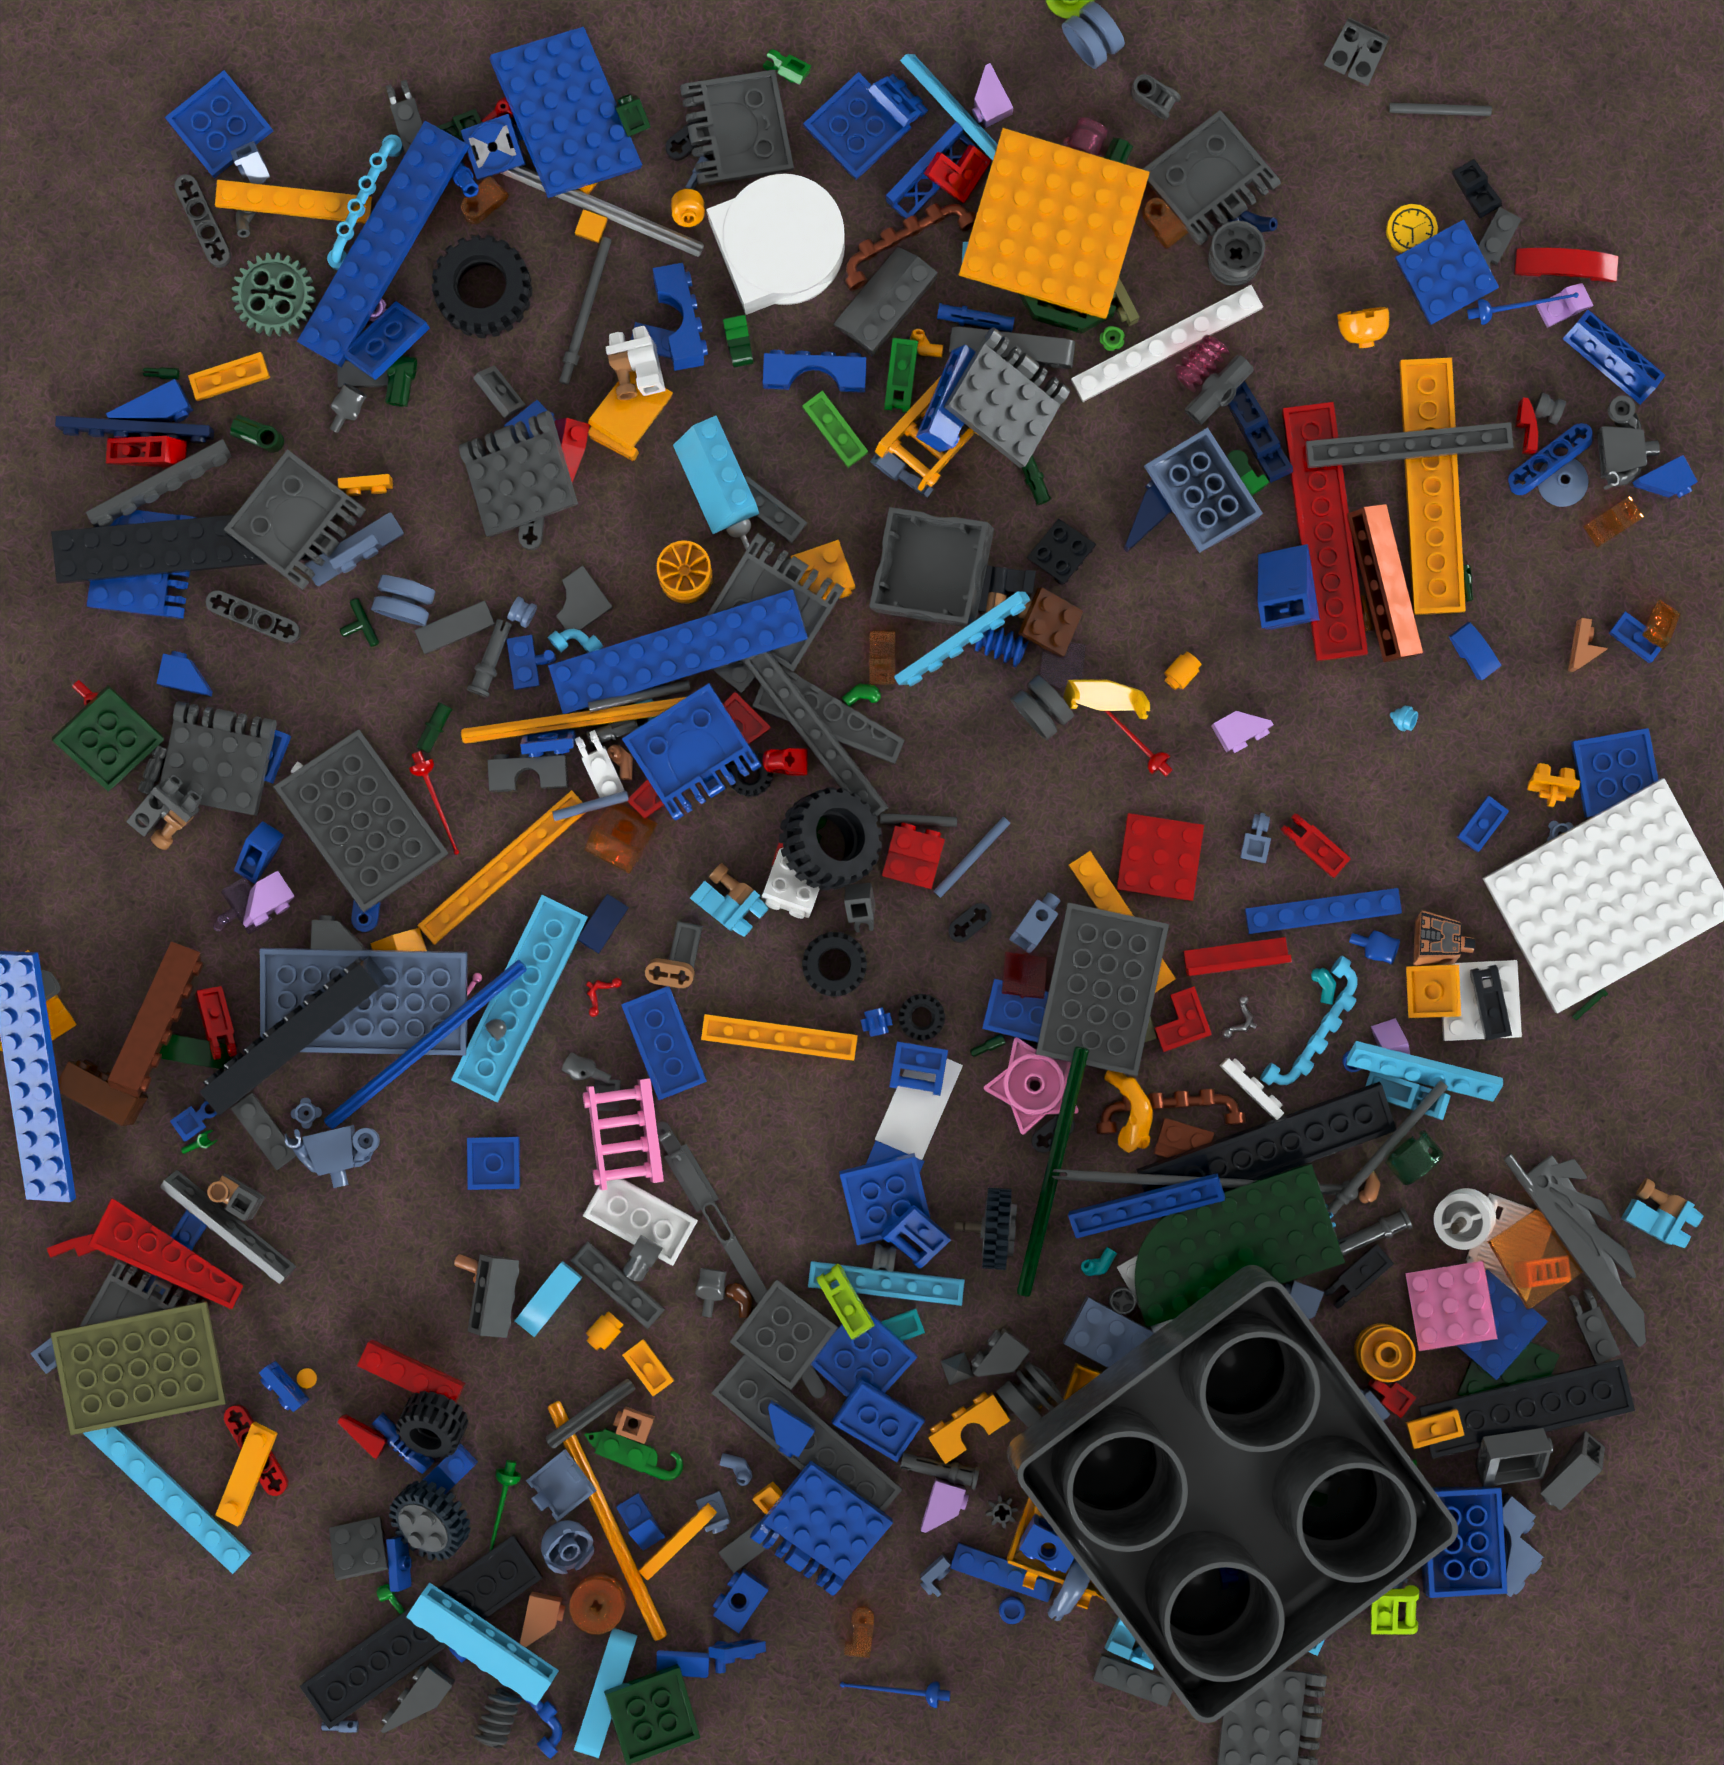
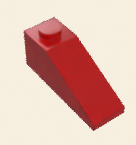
M563 418L554 422L570 478L573 482L586 448L590 424Z
M169 436L107 438L106 464L171 467L186 459L187 441Z

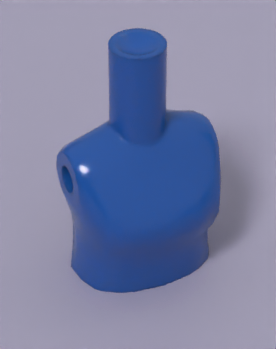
M1374 930L1368 938L1352 933L1349 943L1364 947L1366 958L1387 962L1392 965L1399 948L1400 939L1392 938Z

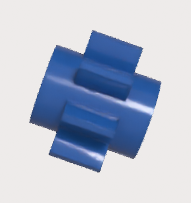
M883 1008L864 1012L866 1019L861 1020L863 1032L869 1030L870 1037L889 1033L888 1026L893 1025L890 1013L884 1014Z

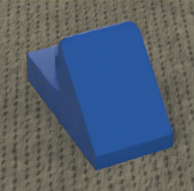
M639 1492L616 1506L629 1528V1535L643 1551L665 1538L664 1533Z

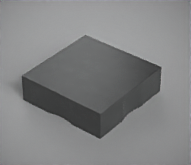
M889 507L882 541V558L876 571L869 608L881 614L967 627L977 618L994 528L988 522L957 517H935L924 512Z

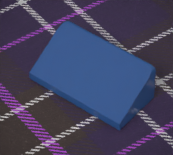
M658 1650L656 1672L678 1664L684 1677L707 1678L709 1675V1654Z

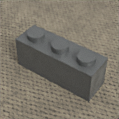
M480 1254L468 1332L479 1336L507 1338L508 1330L511 1326L512 1304L515 1301L516 1279L519 1276V1260L503 1256Z

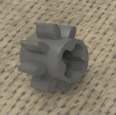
M998 1494L996 1502L988 1501L992 1509L985 1513L986 1516L993 1515L991 1522L993 1526L999 1522L1005 1528V1522L1009 1520L1015 1522L1012 1512L1018 1511V1508L1016 1506L1010 1507L1011 1497L1005 1501ZM1000 1505H1003L1006 1510L1009 1509V1511L1005 1512L1004 1517H1000L999 1513H995L999 1510Z

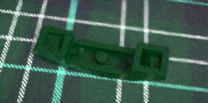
M172 1034L167 1046L163 1044L159 1052L162 1054L161 1059L216 1069L222 1068L223 1070H225L223 1066L232 1059V1056L230 1057L227 1052L226 1043L218 1042L221 1049V1058L214 1060L210 1049V1041Z

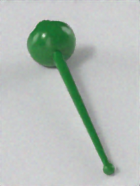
M506 1460L505 1468L496 1469L495 1472L497 1481L503 1487L489 1551L494 1547L508 1487L516 1485L521 1479V1474L515 1471L516 1462L513 1460Z

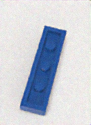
M959 1542L950 1568L1045 1602L1049 1601L1055 1581L1038 1576L1034 1590L1024 1587L1022 1584L1027 1570L1008 1564L1005 1558Z

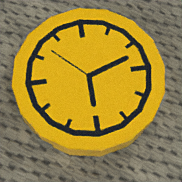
M1417 204L1404 205L1394 211L1387 222L1386 228L1387 239H1389L1391 246L1401 254L1433 237L1438 232L1435 216L1429 209Z

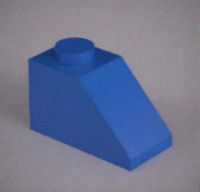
M1684 455L1639 477L1632 483L1636 488L1668 498L1677 494L1678 498L1692 492L1691 486L1698 481Z
M172 651L171 655L163 654L156 684L212 697L213 691L195 663L187 659V654Z
M262 821L246 838L234 871L256 884L278 851L284 834Z
M771 1400L768 1404V1411L776 1444L780 1446L778 1450L790 1458L793 1455L799 1457L813 1435L815 1427Z
M460 1443L455 1453L442 1460L423 1480L427 1481L428 1485L431 1482L436 1483L437 1490L441 1486L446 1488L444 1493L446 1494L478 1461Z

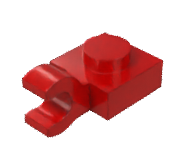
M1373 1377L1368 1382L1369 1386L1383 1395L1379 1402L1400 1418L1404 1416L1417 1398L1396 1382H1392L1390 1387Z

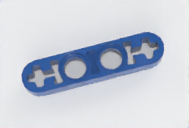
M1583 423L1572 426L1515 469L1508 478L1511 492L1515 495H1524L1530 492L1586 450L1593 442L1591 427ZM1577 434H1580L1581 436L1586 435V438H1585V439H1582L1581 437L1577 438L1576 435H1577ZM1559 447H1565L1568 450L1564 456H1556L1554 451ZM1539 462L1548 465L1546 470L1541 472L1534 470L1533 467ZM1516 480H1525V484H1516Z

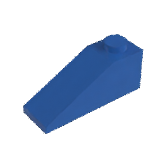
M173 379L106 413L109 419L181 422L189 417L188 413L192 412L193 409L180 383Z

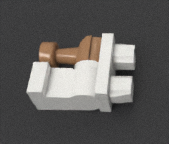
M645 326L636 327L632 330L634 340L626 341L623 332L609 335V346H606L609 364L617 373L620 384L616 388L617 399L629 400L637 396L636 386L630 383L629 372L636 371L637 388L643 396L666 391L656 344Z

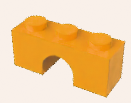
M986 1392L981 1393L973 1399L975 1404L967 1409L964 1406L960 1407L951 1414L953 1417L945 1424L941 1420L930 1428L931 1433L928 1434V1438L945 1464L967 1450L966 1445L961 1439V1431L967 1424L978 1423L990 1435L1010 1421V1418L993 1392L988 1395Z

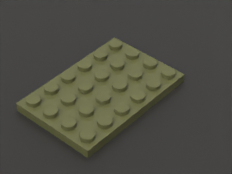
M207 1301L50 1333L70 1435L227 1403Z

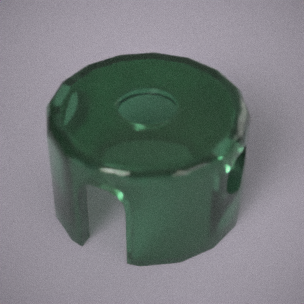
M1425 1130L1419 1132L1421 1136L1417 1140L1413 1136L1410 1137L1385 1160V1164L1403 1185H1410L1419 1180L1443 1158V1151ZM1428 1148L1432 1149L1431 1153H1428Z

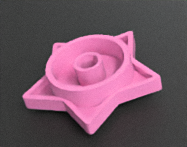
M1016 1037L1013 1041L1008 1068L985 1085L984 1090L1011 1106L1020 1133L1025 1135L1046 1115L1059 1114L1071 1062L1036 1055V1049ZM1032 1081L1040 1083L1038 1090L1034 1091L1030 1088ZM1077 1105L1075 1107L1074 1114H1077L1079 1112Z

